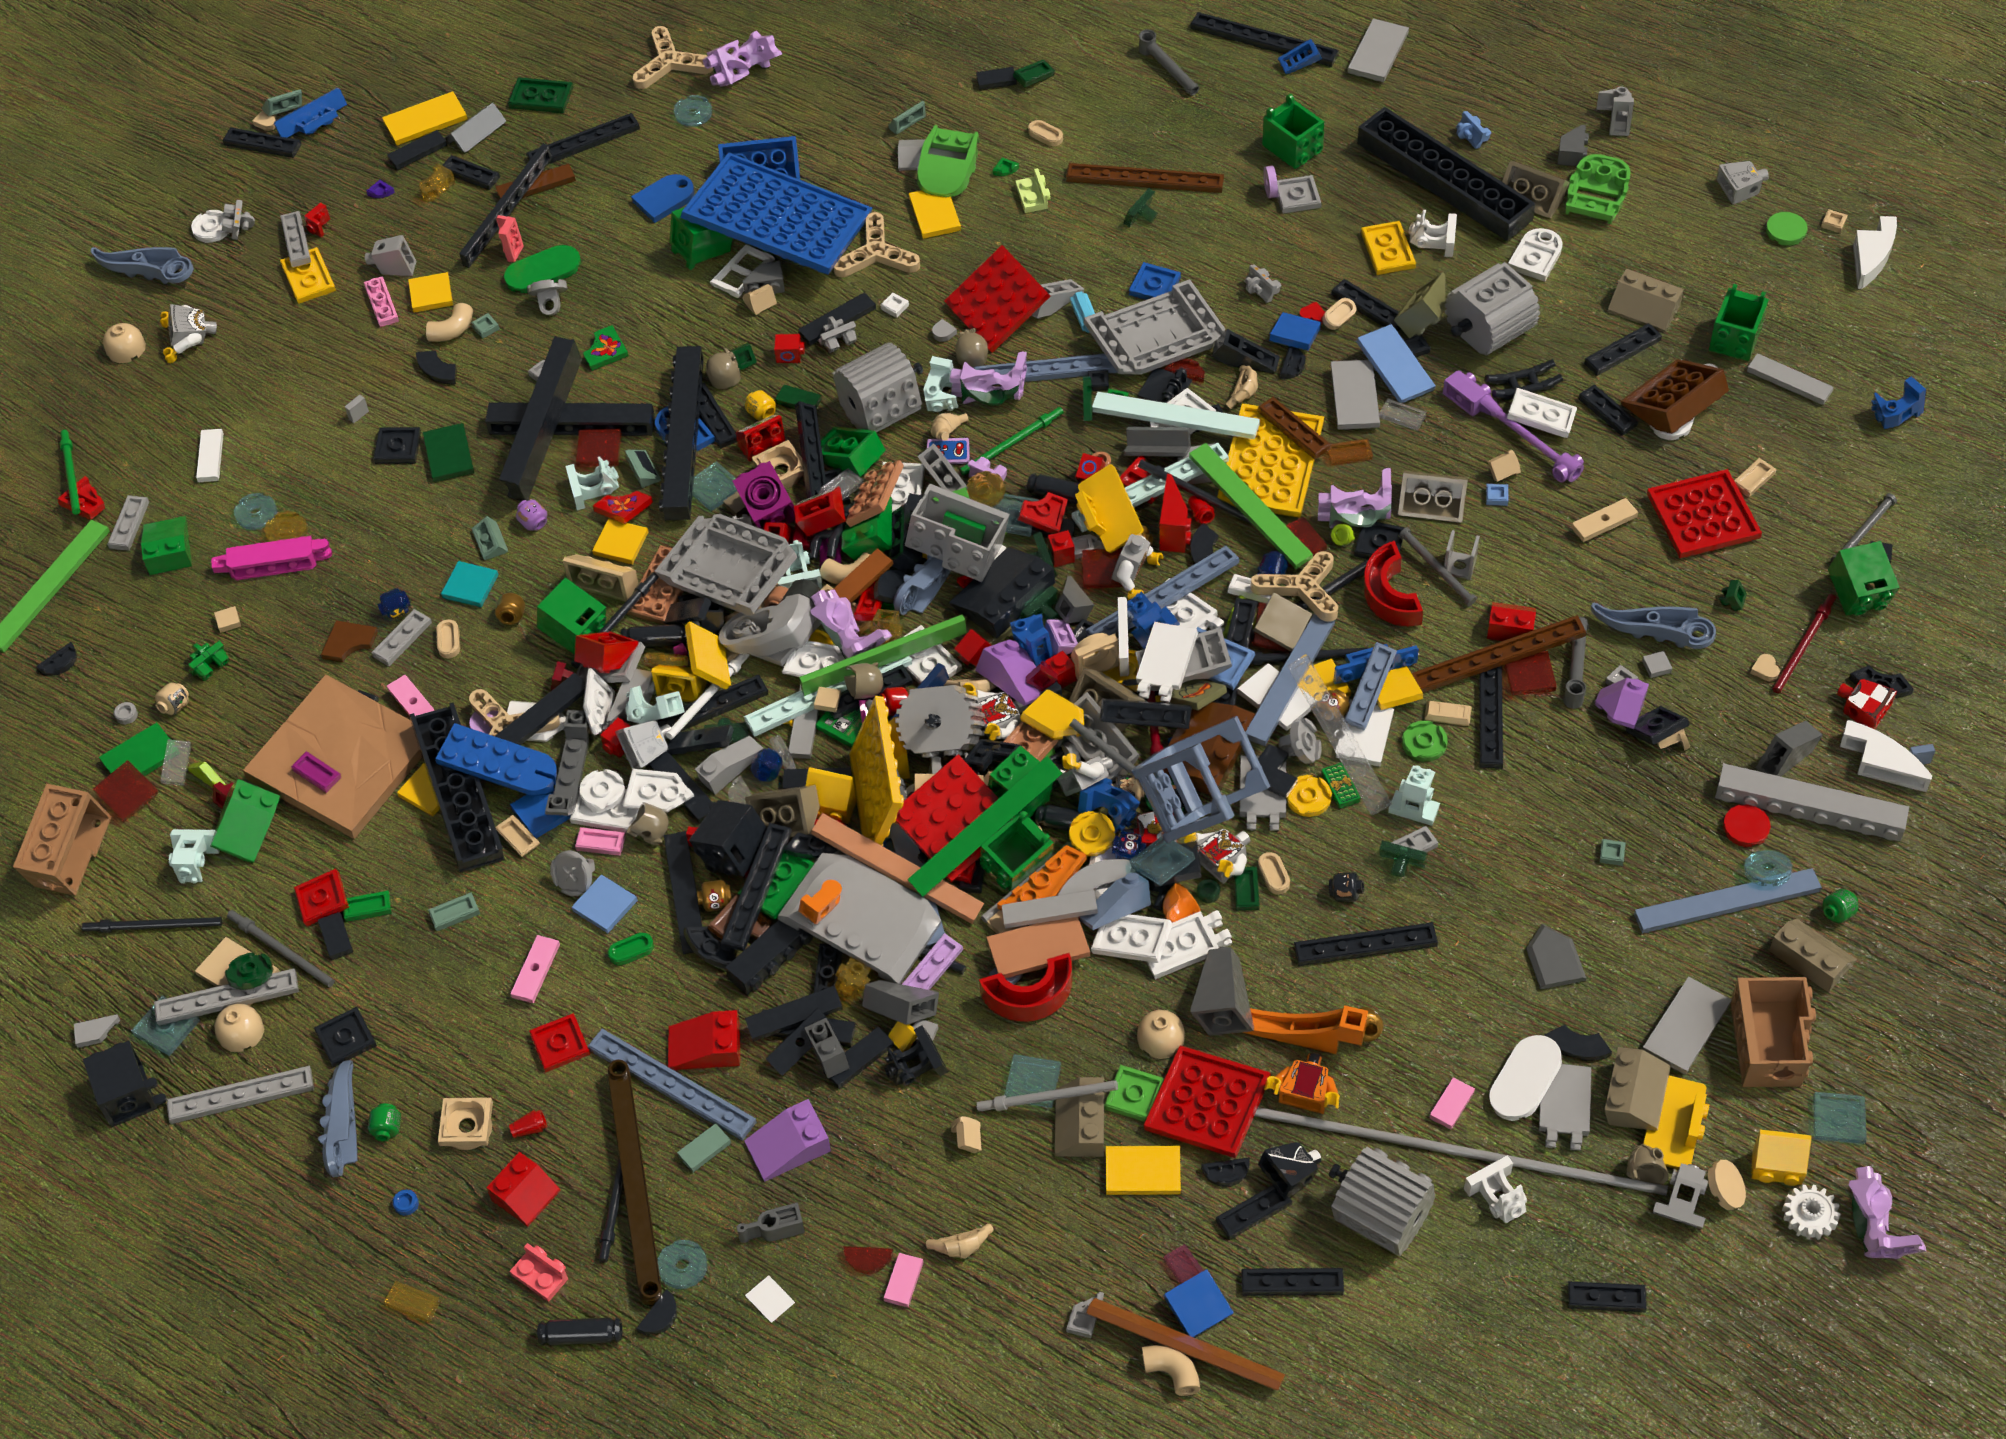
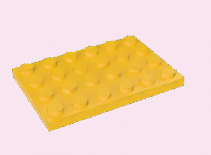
M1242 404L1239 416L1260 419V425L1255 440L1233 436L1228 454L1229 461L1226 464L1274 514L1301 518L1315 460L1257 412L1259 406ZM1292 412L1321 436L1324 416ZM1219 489L1217 498L1235 506Z
M875 696L849 756L862 835L883 846L885 838L889 836L892 823L896 822L898 810L903 807L904 798L903 795H900L901 781L900 777H897V759H894V742L891 741L890 736L891 724H888L887 719L888 707L885 706L884 697Z

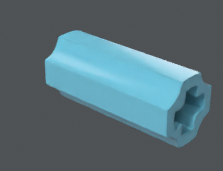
M1082 291L1076 292L1070 297L1071 305L1082 331L1090 333L1084 324V318L1095 314L1087 293Z

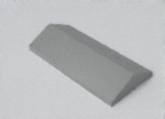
M926 139L899 140V171L918 170L922 146ZM930 148L928 153L963 160L967 156V153Z
M1086 692L1074 703L1084 711V726L1094 730L1101 740L1134 765L1140 757L1139 753L1114 723L1100 722L1101 708L1090 694ZM1066 736L1076 746L1085 761L1096 756H1100L1101 759L1107 756L1092 743L1088 744L1082 739L1083 736ZM1112 760L1114 767L1108 770L1109 776L1106 778L1114 782L1118 776L1126 775L1128 772Z

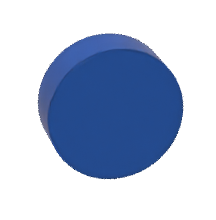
M408 1189L401 1190L394 1196L393 1206L398 1214L407 1216L417 1210L419 1200L413 1191Z

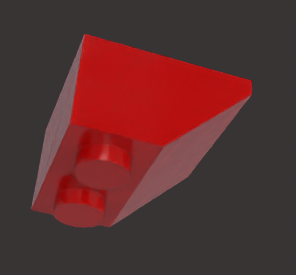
M1492 602L1487 639L1505 641L1533 631L1536 608Z
M610 631L576 635L574 661L583 664L585 668H595L599 673H610L611 670L622 667L638 646V641Z
M518 1152L486 1187L491 1201L527 1227L561 1191L538 1164L521 1152Z

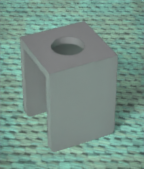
M1452 530L1446 549L1444 567L1454 577L1471 580L1477 559L1480 536H1476L1471 555L1453 552L1455 531ZM1462 561L1466 564V568L1457 569L1454 567V563Z

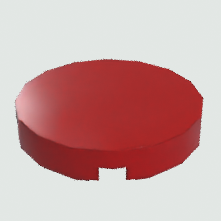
M1748 804L1737 805L1731 808L1726 813L1723 822V830H1725L1727 838L1736 845L1743 847L1762 844L1768 838L1771 828L1770 820L1766 813L1758 807Z

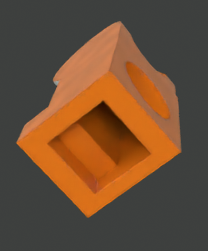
M826 880L813 897L806 894L800 899L798 911L817 925L838 905L842 891L841 884L835 880Z

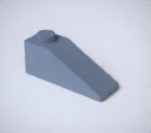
M1136 872L1129 873L1125 877L1116 880L1096 900L1098 913L1080 916V921L1094 930L1151 905L1149 881Z

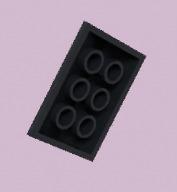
M1007 547L994 559L983 581L980 582L973 579L949 602V605L997 639L1011 626L1010 622L1016 621L1056 583L1054 569L1037 556Z

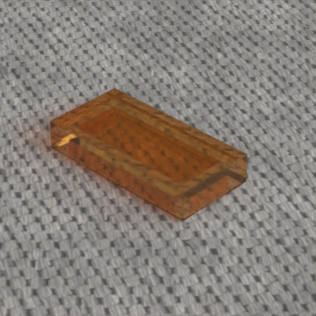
M1368 439L1331 444L1330 450L1327 451L1331 465L1372 460L1373 458Z

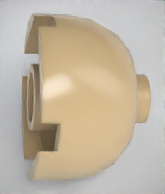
M118 323L111 326L104 334L103 347L107 356L113 362H131V358L136 355L140 357L145 351L146 343L140 330L132 324Z
M233 1004L224 1008L217 1016L214 1024L217 1040L224 1049L230 1052H243V1049L249 1046L251 1048L256 1046L264 1033L261 1017L254 1008L245 1004Z
M1155 1010L1145 1015L1139 1023L1137 1032L1139 1047L1142 1051L1144 1050L1149 1053V1056L1152 1058L1166 1059L1176 1055L1179 1046L1184 1045L1185 1030L1182 1021L1172 1012Z

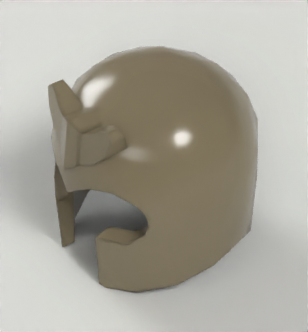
M975 328L959 332L960 338L956 343L955 352L957 362L962 367L964 362L974 368L976 366H983L987 361V342L981 335L975 333Z
M725 348L724 352L716 353L708 359L706 374L713 387L726 389L739 383L741 374L733 352Z
M877 662L845 667L846 670L851 669L856 674V676H844L846 687L854 699L873 698L881 692L883 676Z
M643 802L638 810L636 820L629 826L626 832L634 837L641 836L645 842L657 846L662 843L661 839L668 829V816L661 808Z

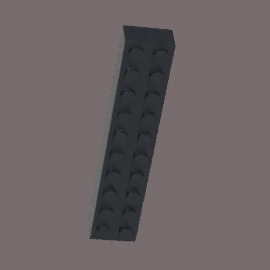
M1383 107L1358 127V145L1504 240H1510L1533 221L1536 203L1388 108Z

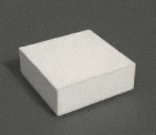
M892 293L880 306L881 310L897 318L909 306V301Z

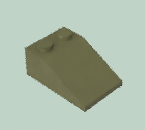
M1444 272L1416 290L1395 317L1394 321L1409 338L1415 334L1421 335L1429 324L1433 326L1442 319L1440 315L1445 310Z

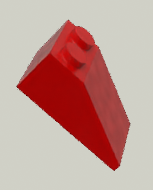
M1167 474L1160 518L1159 551L1185 553L1186 544L1190 545L1191 532L1188 531H1191L1192 518H1188V508L1172 475Z
M737 1010L714 1011L669 1026L668 1067L670 1069L684 1070L740 1066V1021Z

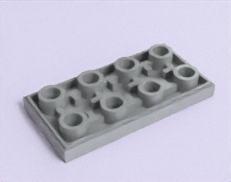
M1373 19L1348 67V73L1384 82L1409 33V27Z
M1369 360L1331 362L1337 428H1380L1374 370Z
M1688 976L1642 1050L1686 1075L1728 1009L1732 999Z

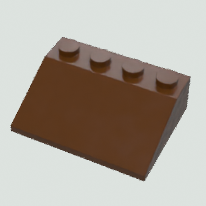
M1677 359L1622 399L1621 405L1656 430L1672 434L1677 432L1680 427L1691 421L1700 412L1706 410L1712 403L1719 400L1729 391L1724 369Z
M1214 702L1209 703L1200 710L1191 709L1189 729L1177 728L1168 746L1235 716H1238L1246 732L1255 713L1235 705ZM1217 735L1201 742V745L1210 762L1208 767L1221 792L1243 748L1239 741L1232 743L1221 735ZM1183 761L1195 790L1211 796L1200 770ZM1163 769L1164 773L1171 777L1168 769Z

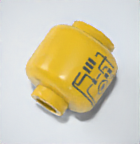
M758 390L747 396L745 409L752 417L760 421L774 415L776 403L767 393Z

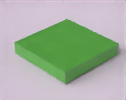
M1120 1065L1115 1077L1118 1090L1109 1092L1104 1109L1145 1122L1165 1078Z

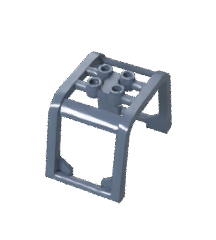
M1238 716L1156 752L1131 770L1135 779L1139 780L1161 826L1163 831L1161 834L1165 842L1179 839L1231 819L1235 815L1230 804L1270 787ZM1217 735H1221L1232 743L1239 741L1252 767V770L1247 772L1245 787L1228 795H1221L1208 767L1210 762L1201 745V742ZM1183 761L1200 770L1213 798L1211 802L1202 805ZM1165 768L1168 769L1188 813L1185 815L1181 809V801L1171 785V780L1163 771Z

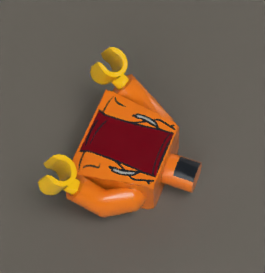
M1308 1054L1306 1062L1295 1060L1292 1066L1286 1067L1275 1077L1270 1076L1267 1078L1264 1090L1273 1089L1276 1095L1279 1091V1103L1324 1114L1327 1105H1334L1336 1109L1339 1108L1340 1096L1334 1079L1328 1076V1068L1320 1066L1322 1057L1318 1054Z

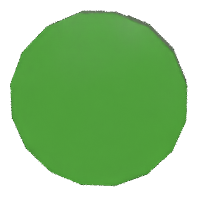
M1792 212L1776 213L1769 218L1766 225V234L1772 241L1776 240L1778 244L1788 246L1799 244L1805 238L1808 230L1805 220Z
M1417 721L1410 724L1402 736V745L1406 754L1414 760L1421 762L1439 759L1447 748L1446 732L1441 726H1436L1431 721Z

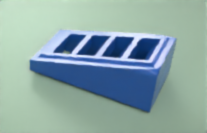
M1312 39L1278 58L1286 75L1322 59ZM1302 53H1304V55H1305V58H1303V59H1302V57H1301V55H1300V54H1302ZM1296 56L1299 61L1295 62L1293 57ZM1288 59L1290 60V62H1291V64H1292L1290 67L1288 66V64H1287V62H1286V60H1288Z

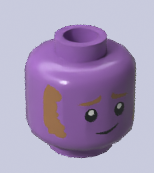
M534 499L524 500L517 506L516 519L525 529L538 531L547 523V511L538 501Z

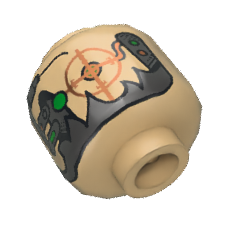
M168 683L156 693V707L163 714L176 715L188 704L189 693L179 683Z
M1120 775L1116 778V783L1112 784L1114 787L1130 792L1139 802L1141 797H1144V790L1139 780L1135 779L1133 775Z

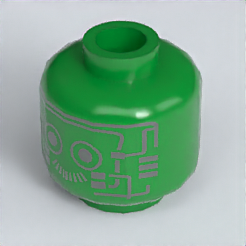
M1838 889L1824 898L1822 903L1825 916L1834 923L1847 921L1855 916L1859 908L1857 897L1847 889Z
M379 1104L370 1111L368 1132L378 1141H388L390 1138L397 1136L400 1130L401 1113L392 1104Z

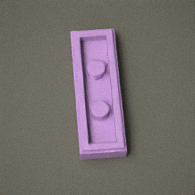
M944 933L903 982V985L930 990L963 951V946Z

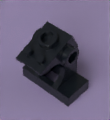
M923 1025L914 1029L919 1039L914 1047L905 1052H902L900 1049L895 1051L888 1050V1055L885 1057L886 1065L884 1070L889 1079L892 1078L895 1086L900 1084L904 1086L909 1085L915 1081L916 1077L932 1068L935 1069L940 1077L949 1072ZM919 1056L922 1063L909 1069L907 1062Z

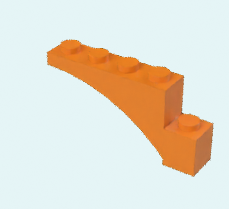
M1345 1005L1342 1009L1311 1014L1278 1013L1250 1008L1254 1031L1242 1033L1336 1054L1339 1041L1362 1046L1367 1026L1368 1011Z

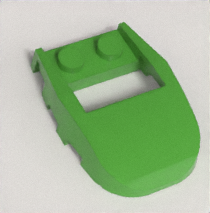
M934 125L922 146L917 173L919 188L925 193L943 197H953L961 194L968 186L969 178L976 169L977 143H979L978 132L971 134L938 128V125ZM930 148L967 153V156L963 160L928 153Z
M1601 154L1588 155L1580 160L1575 173L1570 178L1566 214L1569 215V212L1607 220L1608 224H1611L1622 208L1629 188L1628 183L1631 171L1627 163L1621 159ZM1578 189L1597 194L1615 197L1617 199L1614 202L1606 199L1580 194L1577 192Z

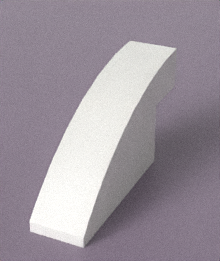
M1880 216L1876 231L1857 230L1853 249L1858 289H1863L1873 281L1888 261L1895 239L1897 217Z
M1847 720L1840 747L1862 753L1858 775L1927 792L1932 775L1912 753L1883 733L1863 724Z

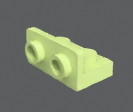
M1038 168L1034 169V177L1015 181L1025 213L1048 209V200L1051 199L1048 188L1045 189V177L1040 175Z

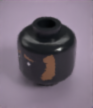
M1338 872L1334 874L1333 878L1329 879V894L1336 902H1356L1360 894L1364 893V881L1359 880L1356 872Z

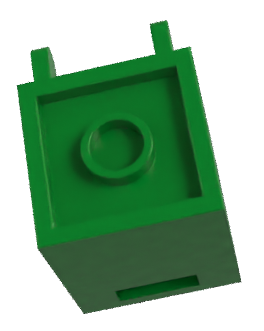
M1289 94L1286 96V102L1276 109L1270 107L1266 110V115L1263 117L1262 146L1296 169L1304 165L1315 155L1320 154L1323 150L1325 121L1294 100L1293 95Z
M685 207L671 212L669 239L671 251L674 254L679 253L687 261L686 267L689 270H692L695 264L731 251L732 237H727L724 234L681 218L682 210Z
M1733 284L1732 289L1728 288L1716 318L1709 351L1749 361L1763 326L1769 299L1765 298L1766 292L1762 291L1761 296L1738 291V285Z
M1881 541L1839 550L1828 568L1846 616L1851 614L1858 616L1866 613L1868 610L1875 609V611H1880L1887 608L1900 588ZM1874 583L1876 589L1867 591L1865 584Z
M566 577L537 606V628L574 655L576 635L598 633L606 623V606ZM582 616L587 619L583 626L576 623Z
M1019 746L990 773L988 787L1000 798L1039 764L1040 761L1022 746ZM1053 783L1021 811H1026L1029 814L1028 817L1031 818L1041 804L1044 806L1050 800Z
M1020 811L981 845L980 865L987 873L992 872L997 878L996 882L1002 889L1005 890L1007 888L1010 892L1046 863L1053 853L1054 842L1051 840V837L1045 834L1028 817L1029 814L1026 811Z

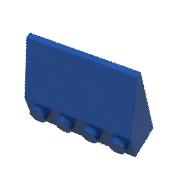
M796 136L718 144L720 163L728 153L800 180Z

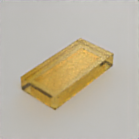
M395 1281L384 1301L386 1307L430 1323L441 1303L439 1297Z

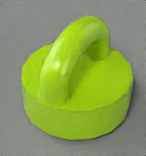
M1338 524L1332 529L1331 538L1337 545H1348L1351 541L1355 540L1353 530L1349 525Z

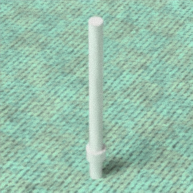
M740 653L735 659L729 661L730 677L741 669V665L749 657V654ZM712 683L667 731V738L672 740L720 687Z

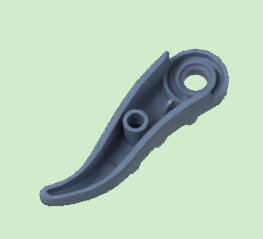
M96 247L91 248V254L99 264L109 270L125 273L130 278L140 274L147 280H152L153 278L160 279L163 284L168 282L180 283L188 279L194 269L192 262L187 257L181 256L176 248L153 247L110 253L100 251ZM182 269L180 272L174 273L176 270Z
M928 555V560L924 564L915 565V573L912 576H904V583L898 588L894 596L893 605L895 612L901 615H905L910 610L923 613L951 572V570L942 567L943 560Z
M1598 603L1591 604V612L1600 621L1616 630L1631 633L1635 638H1641L1644 635L1653 636L1658 642H1663L1666 639L1675 642L1679 648L1688 646L1693 649L1708 647L1716 638L1714 624L1710 620L1698 616L1697 608L1650 607L1611 610ZM1694 631H1701L1704 635L1702 637H1694L1692 633Z
M352 1060L343 1061L335 1068L333 1077L328 1082V1094L322 1100L326 1107V1114L320 1119V1124L324 1128V1134L319 1136L318 1140L323 1144L322 1153L325 1169L332 1177L342 1176L344 1165L358 1161L352 1088Z

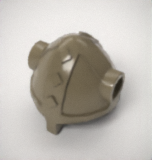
M1645 1144L1637 1145L1629 1156L1626 1169L1627 1176L1635 1180L1664 1184L1668 1180V1170L1663 1161V1152L1659 1148H1652Z

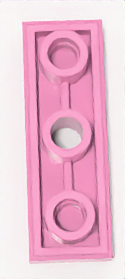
M383 276L363 282L379 326L384 327L399 322Z
M406 675L387 685L388 691L409 716L412 713L416 716L434 711L433 707Z
M537 935L511 991L512 998L534 1004L560 946L558 940Z

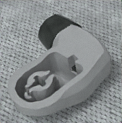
M795 580L784 595L783 601L777 606L758 609L749 616L738 613L728 620L720 630V643L731 652L758 656L773 655L788 648H802L809 640L814 627L815 616L811 614V609L815 607L811 596L820 591V588L810 580Z

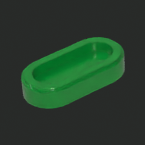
M637 933L613 943L608 949L611 963L622 966L649 955L654 949L653 939L647 933Z

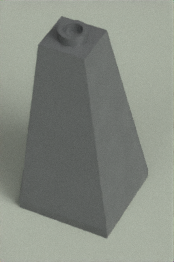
M1219 947L1218 949H1210L1208 951L1191 1006V1014L1209 1036L1254 1031L1240 959L1231 947Z

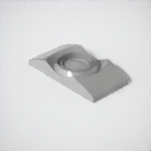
M1221 627L1197 635L1182 683L1194 679H1209L1232 667ZM1145 649L1135 652L1139 667ZM1152 685L1150 691H1159L1160 687Z

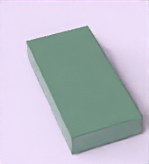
M472 892L428 909L436 931L480 914Z
M715 1123L678 1151L677 1154L692 1172H695L729 1146L731 1140Z

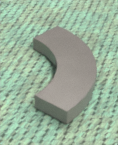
M1110 859L1090 864L1075 873L1065 883L1058 895L1094 890L1099 886L1113 884L1116 880L1131 873L1133 861Z

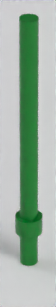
M1058 407L1048 414H1042L1038 417L1037 421L981 456L988 460L992 459L1041 427L1045 428L1052 424L1054 419L1064 414L1063 409ZM966 464L959 471L965 476L970 472V467Z
M62 430L60 432V450L64 456L72 513L77 515L81 510L72 458L73 444L69 438V432Z

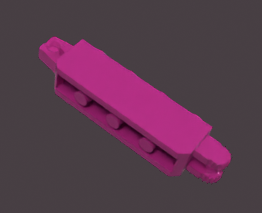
M311 536L226 548V554L213 557L211 562L214 573L229 572L234 580L310 570L316 566V561L328 559L333 553L327 539L312 540Z

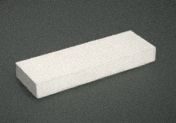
M222 429L201 430L196 476L198 482L219 481L224 435Z

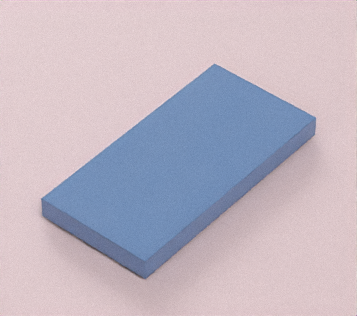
M1392 324L1357 338V344L1399 404L1435 389V384Z

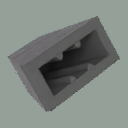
M1807 721L1776 734L1756 769L1759 772L1783 776L1813 752L1823 734Z
M878 980L865 984L862 1007L907 1025L936 1015L939 992Z

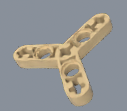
M657 26L652 30V38L658 56L633 74V81L636 88L646 89L671 70L708 74L713 71V68L707 69L704 66L703 59L707 55L675 51L668 29L664 26ZM663 46H669L667 49H661ZM684 61H692L688 64L683 63ZM654 68H659V69H660V70L655 71V72H654V71H651V70L654 69Z
M873 212L868 214L866 218L867 244L840 257L833 267L834 274L840 278L847 277L875 262L908 273H914L920 269V258L915 253L886 244L883 215ZM874 221H877V227H873ZM874 234L880 235L879 238H871ZM891 255H898V256H899V257L896 258V259H890V258H889V256H891ZM857 257L864 258L862 261H855L854 259Z
M1321 551L1316 553L1299 575L1257 574L1251 578L1250 589L1256 595H1272L1276 593L1280 596H1299L1321 620L1330 622L1336 620L1338 616L1337 603L1319 586L1333 568L1334 557L1329 552ZM1316 572L1318 575H1311L1309 573ZM1277 584H1286L1287 586L1282 587ZM1311 597H1319V598H1321V599H1320V600H1314V599H1312Z
M477 689L469 696L472 709L491 728L489 735L496 736L504 729L505 725L511 724L523 714L509 715L485 690ZM476 700H484L485 706L483 707V704L480 701ZM492 710L499 712L495 717L487 716ZM559 715L536 733L552 731L558 728L560 725Z

